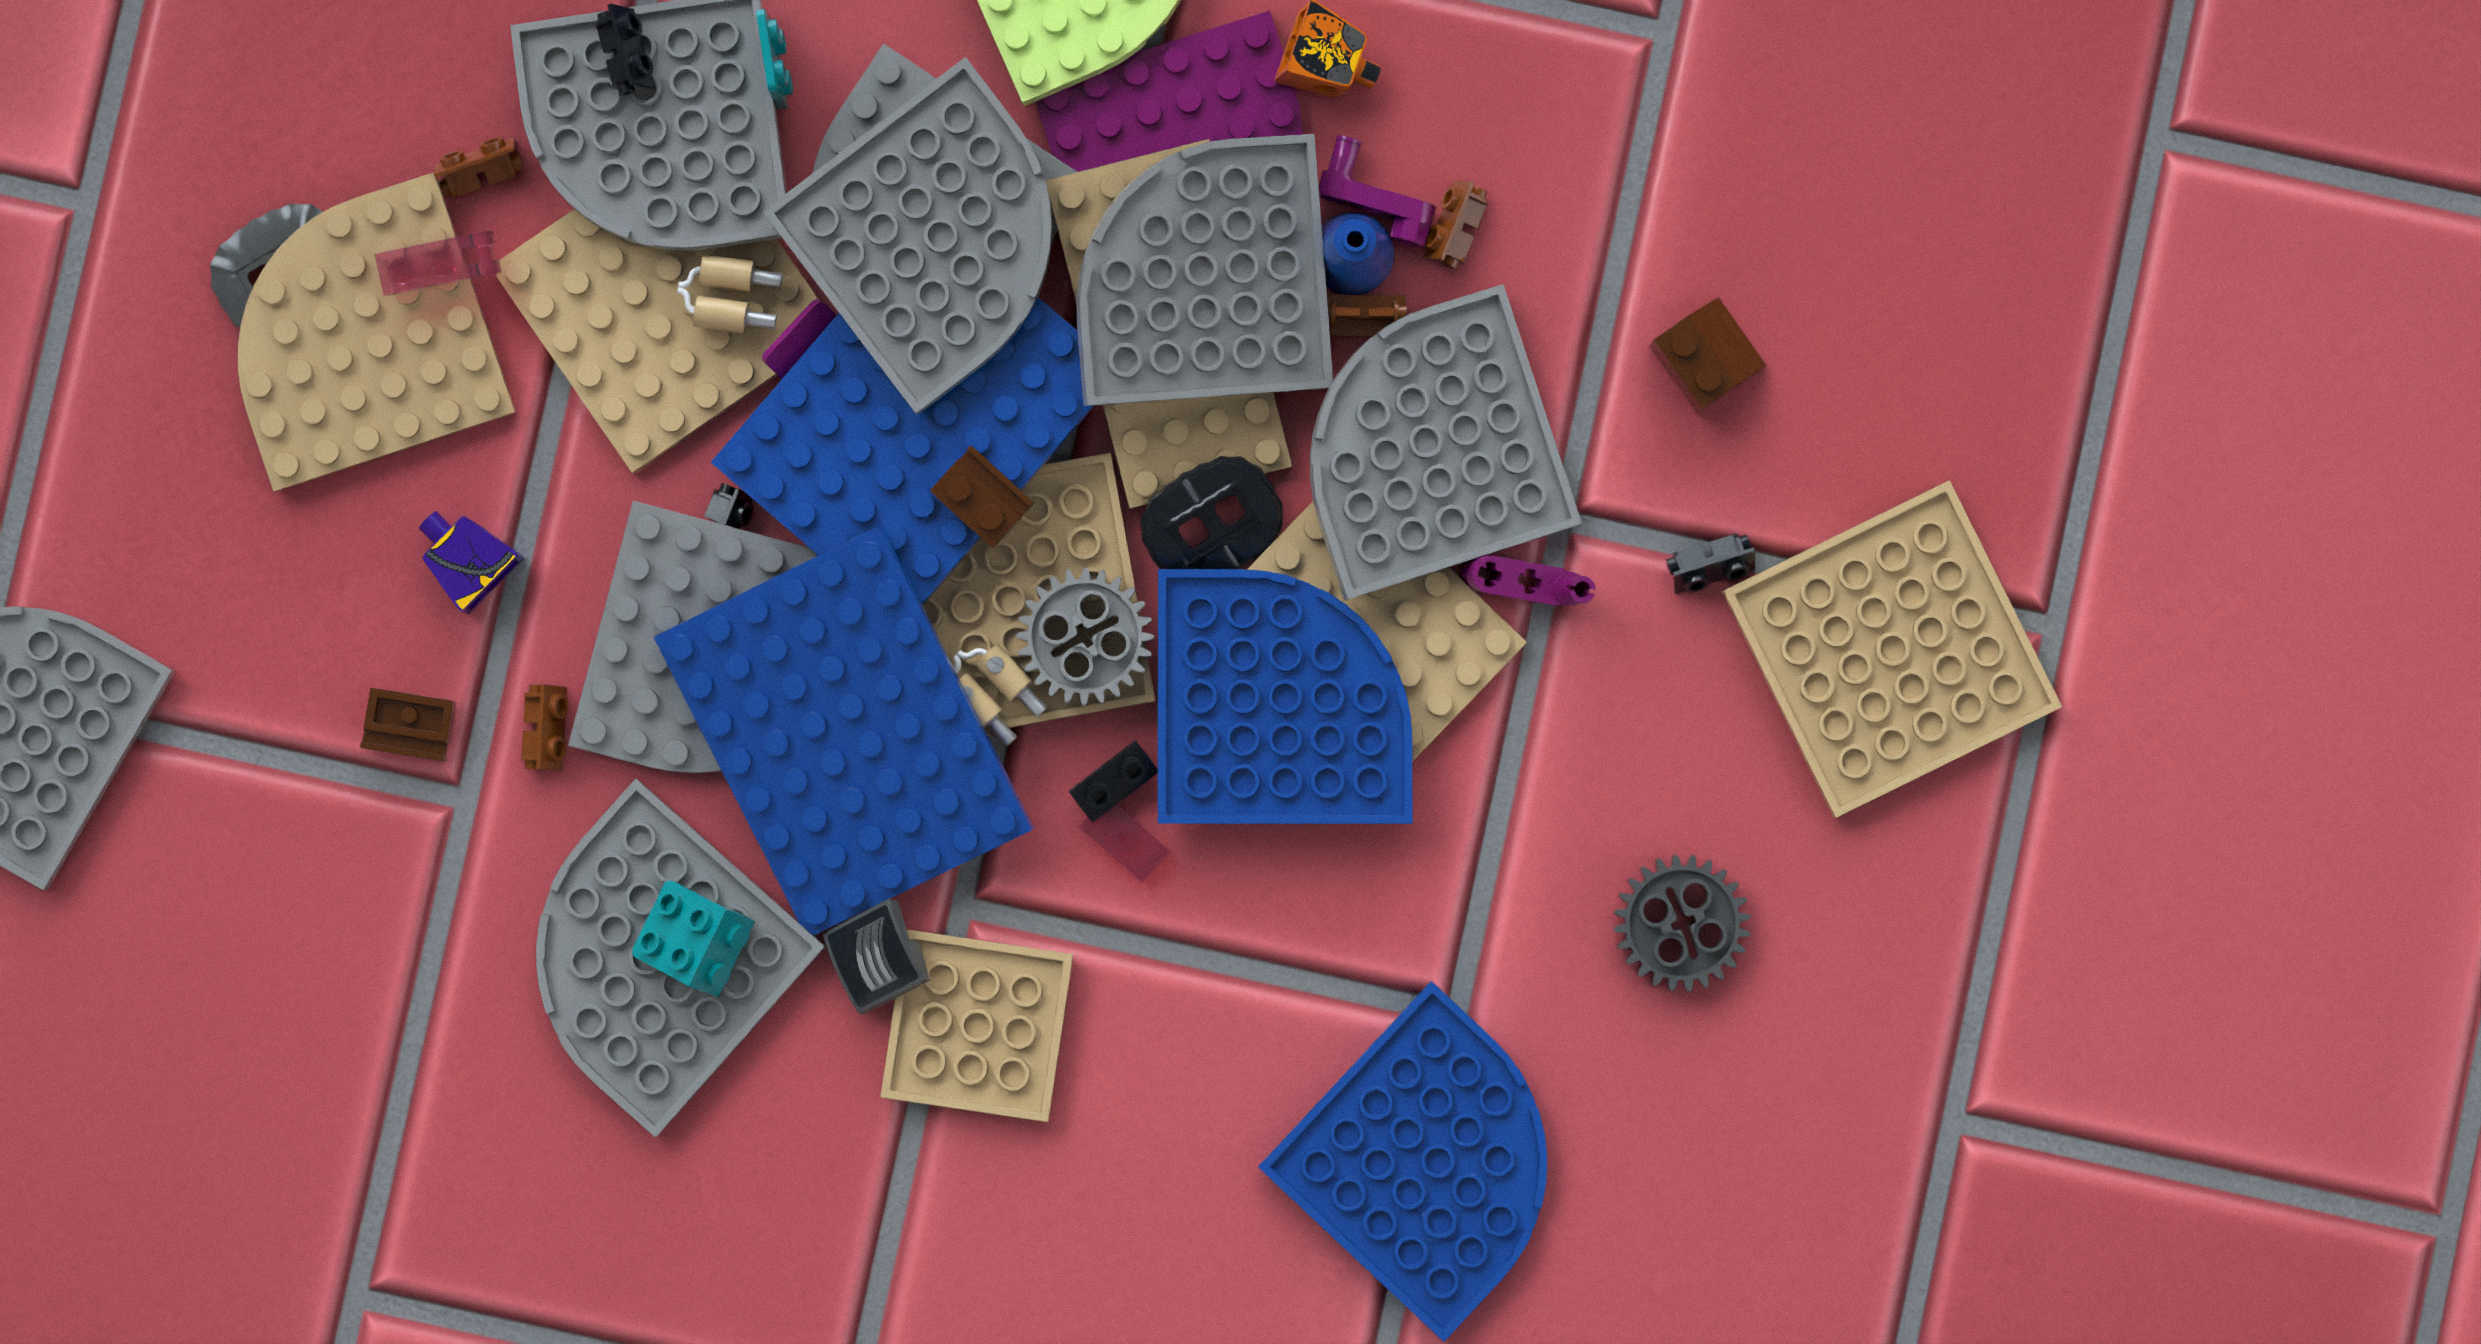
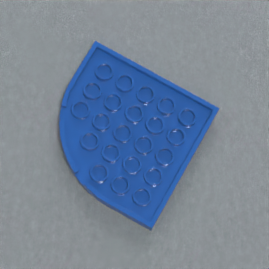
M1158 569V824H1413L1412 725L1407 695L1389 652L1375 632L1358 614L1330 593L1288 575L1245 569Z
M1430 981L1258 1165V1168L1445 1342L1505 1277L1528 1244L1544 1200L1547 1181V1149L1538 1107L1520 1070L1510 1056L1488 1033Z

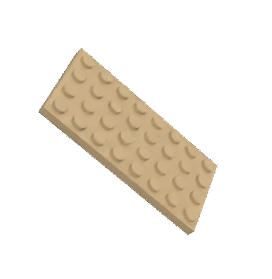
M1209 139L1045 180L1075 301L1085 251L1102 215L1116 196L1150 166L1179 151L1210 142ZM1273 392L1102 405L1129 508L1148 504L1150 498L1157 495L1166 484L1176 480L1182 473L1194 469L1199 464L1210 462L1219 456H1242L1252 464L1261 467L1265 474L1292 467Z

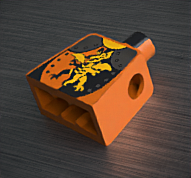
M1310 0L1297 14L1274 81L1290 87L1338 98L1350 88L1353 81L1371 89L1378 79L1381 66L1361 57L1367 42V35L1319 2Z

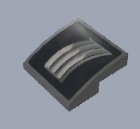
M887 899L823 933L837 975L859 1014L864 1015L930 981L920 944L909 939L899 901Z

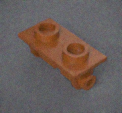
M502 136L482 142L479 145L480 150L464 154L463 150H458L442 156L439 159L441 163L435 165L434 176L435 178L445 176V179L439 181L444 197L452 195L453 198L481 189L482 185L477 173L483 171L489 185L517 177V172L524 170V166L519 154L513 156L510 154V152L515 151V139L512 138L504 141Z
M1472 181L1453 182L1442 197L1441 208L1443 209L1438 222L1429 231L1424 259L1443 260L1442 265L1457 270L1459 263L1464 264L1474 236L1462 231V227L1465 224L1474 229L1478 228L1488 204V200L1485 199L1488 193L1486 190L1474 186Z
M1327 295L1330 337H1373L1388 325L1407 316L1406 295Z
M546 684L529 685V693H524L523 722L537 723L536 731H523L521 760H525L524 769L562 771L563 759L566 754V743L564 740L565 717L569 708L566 697L567 687Z

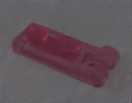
M493 231L478 232L376 253L375 258L383 295L390 296L502 273L499 260L494 259L492 245L495 244ZM475 248L478 263L466 265L463 250Z

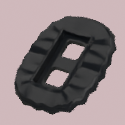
M1219 456L1210 462L1199 464L1194 469L1182 473L1176 480L1166 484L1157 495L1149 499L1147 507L1140 518L1142 541L1151 559L1159 569H1240L1262 554L1278 537L1283 525L1282 501L1274 485L1266 477L1261 467L1252 464L1242 456ZM1234 495L1244 508L1245 514L1232 524L1226 525L1215 511V505L1224 498ZM1198 517L1207 528L1209 537L1196 546L1190 547L1180 534L1179 527L1188 520Z

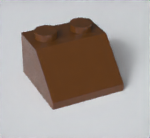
M1719 297L1685 317L1655 338L1649 345L1697 414L1767 366Z

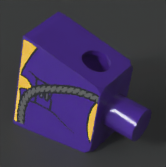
M435 511L419 526V530L434 544L423 555V561L455 606L461 612L468 615L524 559L519 552L466 516H462L451 526Z

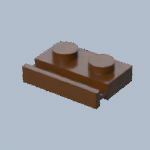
M971 445L962 457L929 490L993 549L1035 504Z
M370 688L363 728L364 735L360 748L446 762L456 701Z

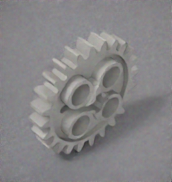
M1084 568L1081 579L1075 580L1069 569L1066 570V582L1060 584L1054 576L1050 577L1053 589L1049 592L1039 586L1036 587L1037 593L1041 598L1039 603L1026 600L1025 604L1033 613L1031 616H1019L1018 618L1020 622L1028 626V631L1016 634L1017 639L1028 641V646L1019 650L1018 654L1019 656L1032 657V661L1024 669L1026 672L1040 671L1035 681L1037 686L1047 681L1051 682L1049 696L1053 697L1062 689L1065 690V703L1069 704L1076 693L1080 694L1083 706L1087 705L1090 694H1095L1098 701L1103 704L1105 700L1104 691L1110 689L1118 698L1120 697L1118 684L1121 681L1130 687L1134 686V682L1129 675L1132 670L1138 673L1145 672V669L1137 661L1139 657L1148 658L1152 655L1150 651L1142 647L1143 642L1154 640V635L1142 632V627L1150 624L1152 619L1151 617L1138 616L1137 613L1146 604L1144 601L1131 603L1130 599L1136 591L1133 587L1123 593L1119 591L1122 581L1121 577L1118 576L1109 585L1106 583L1105 570H1101L1096 580L1090 578L1088 568ZM1092 596L1102 599L1105 603V611L1097 619H1088L1081 612L1083 602ZM1113 616L1119 618L1117 624L1100 631L1092 637L1094 644L1091 647L1086 648L1083 643H1079L1058 657L1052 656L1054 649L1073 641L1079 636L1077 632L1079 627L1084 626L1089 631ZM1060 617L1068 624V632L1060 640H1051L1045 635V625L1051 618ZM1118 633L1126 640V648L1118 656H1109L1102 649V642L1109 634ZM1082 654L1088 659L1089 669L1083 676L1072 677L1066 672L1065 663L1071 655Z

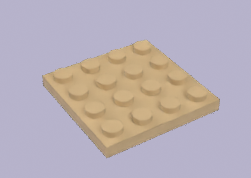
M907 929L909 939L920 944L930 981L895 998L880 1097L1049 1122L1074 954Z

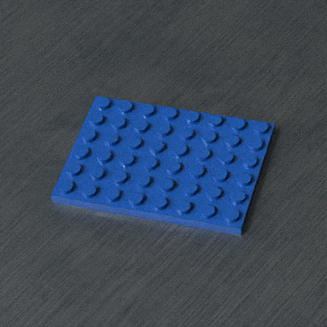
M1038 297L1018 332L1001 351L917 415L841 314L838 313L714 457L711 463L817 555L878 525H882L923 606L981 539L929 490L962 457L970 445L1021 491L1095 406H1083L1078 331Z
M878 525L654 636L798 922L812 935H816L1033 830L1034 826L882 525Z

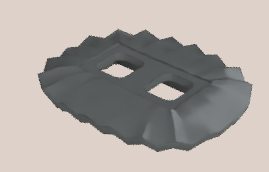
M290 203L280 209L269 211L262 217L251 220L245 227L235 231L227 241L218 246L216 255L210 263L211 288L233 324L238 327L241 326L246 303L253 289L249 281V274L259 267L266 265L277 249L297 229L323 211L312 204Z

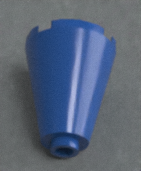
M1358 212L1338 214L1322 225L1326 286L1333 292L1345 295H1364L1379 287L1390 274L1394 262V246L1386 228L1375 218ZM1354 242L1361 246L1354 248L1348 243Z

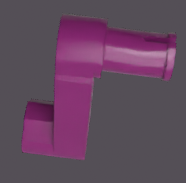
M1337 135L1328 169L1322 171L1318 185L1319 197L1343 206L1392 219L1390 239L1407 246L1425 248L1436 207L1419 199L1356 182L1352 178V173L1362 142L1348 136Z
M1484 555L1463 563L1460 569V578L1474 592L1558 606L1587 603L1595 595L1589 593V589L1596 590L1594 582L1589 577L1566 571L1564 568L1498 556ZM1480 568L1490 571L1488 580L1478 577ZM1528 569L1530 570L1529 577L1535 579L1536 583L1534 587L1527 588L1528 593H1524V585L1518 584V578L1520 575L1526 576L1525 570ZM1575 586V590H1570L1569 587Z

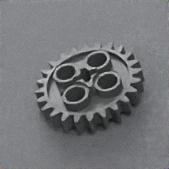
M1672 855L1670 867H1666L1660 858L1655 859L1656 872L1652 873L1649 869L1642 866L1639 869L1644 880L1639 882L1629 878L1627 882L1634 891L1631 895L1627 893H1619L1618 895L1627 905L1626 909L1613 911V914L1624 918V924L1613 927L1614 932L1625 933L1626 939L1616 945L1617 949L1630 948L1632 953L1624 962L1626 964L1636 961L1641 963L1636 974L1638 977L1644 976L1649 971L1653 972L1651 985L1657 986L1664 977L1667 978V987L1670 991H1674L1678 980H1682L1687 992L1692 991L1693 979H1697L1703 988L1709 987L1708 974L1712 973L1716 978L1722 980L1724 978L1720 968L1722 964L1732 968L1737 966L1730 956L1732 951L1737 953H1745L1746 951L1737 943L1738 937L1750 936L1749 931L1740 928V922L1750 919L1751 915L1739 913L1738 907L1743 905L1747 899L1746 897H1733L1732 893L1739 884L1738 882L1727 885L1723 883L1727 873L1725 869L1718 871L1715 875L1710 873L1712 868V861L1707 860L1701 868H1696V857L1694 855L1689 856L1685 866H1681L1678 855ZM1693 883L1702 887L1705 894L1703 903L1697 908L1689 907L1683 899L1685 888ZM1668 887H1671L1675 893L1681 915L1690 916L1692 919V923L1688 924L1686 928L1697 951L1695 959H1692L1689 955L1683 932L1672 929L1671 923L1677 920V916L1666 894ZM1653 898L1659 899L1665 906V915L1657 923L1648 921L1643 912L1646 902ZM1707 923L1715 925L1720 934L1717 944L1709 948L1703 946L1698 939L1700 928ZM1673 938L1680 945V955L1675 961L1668 963L1661 959L1658 949L1663 940Z

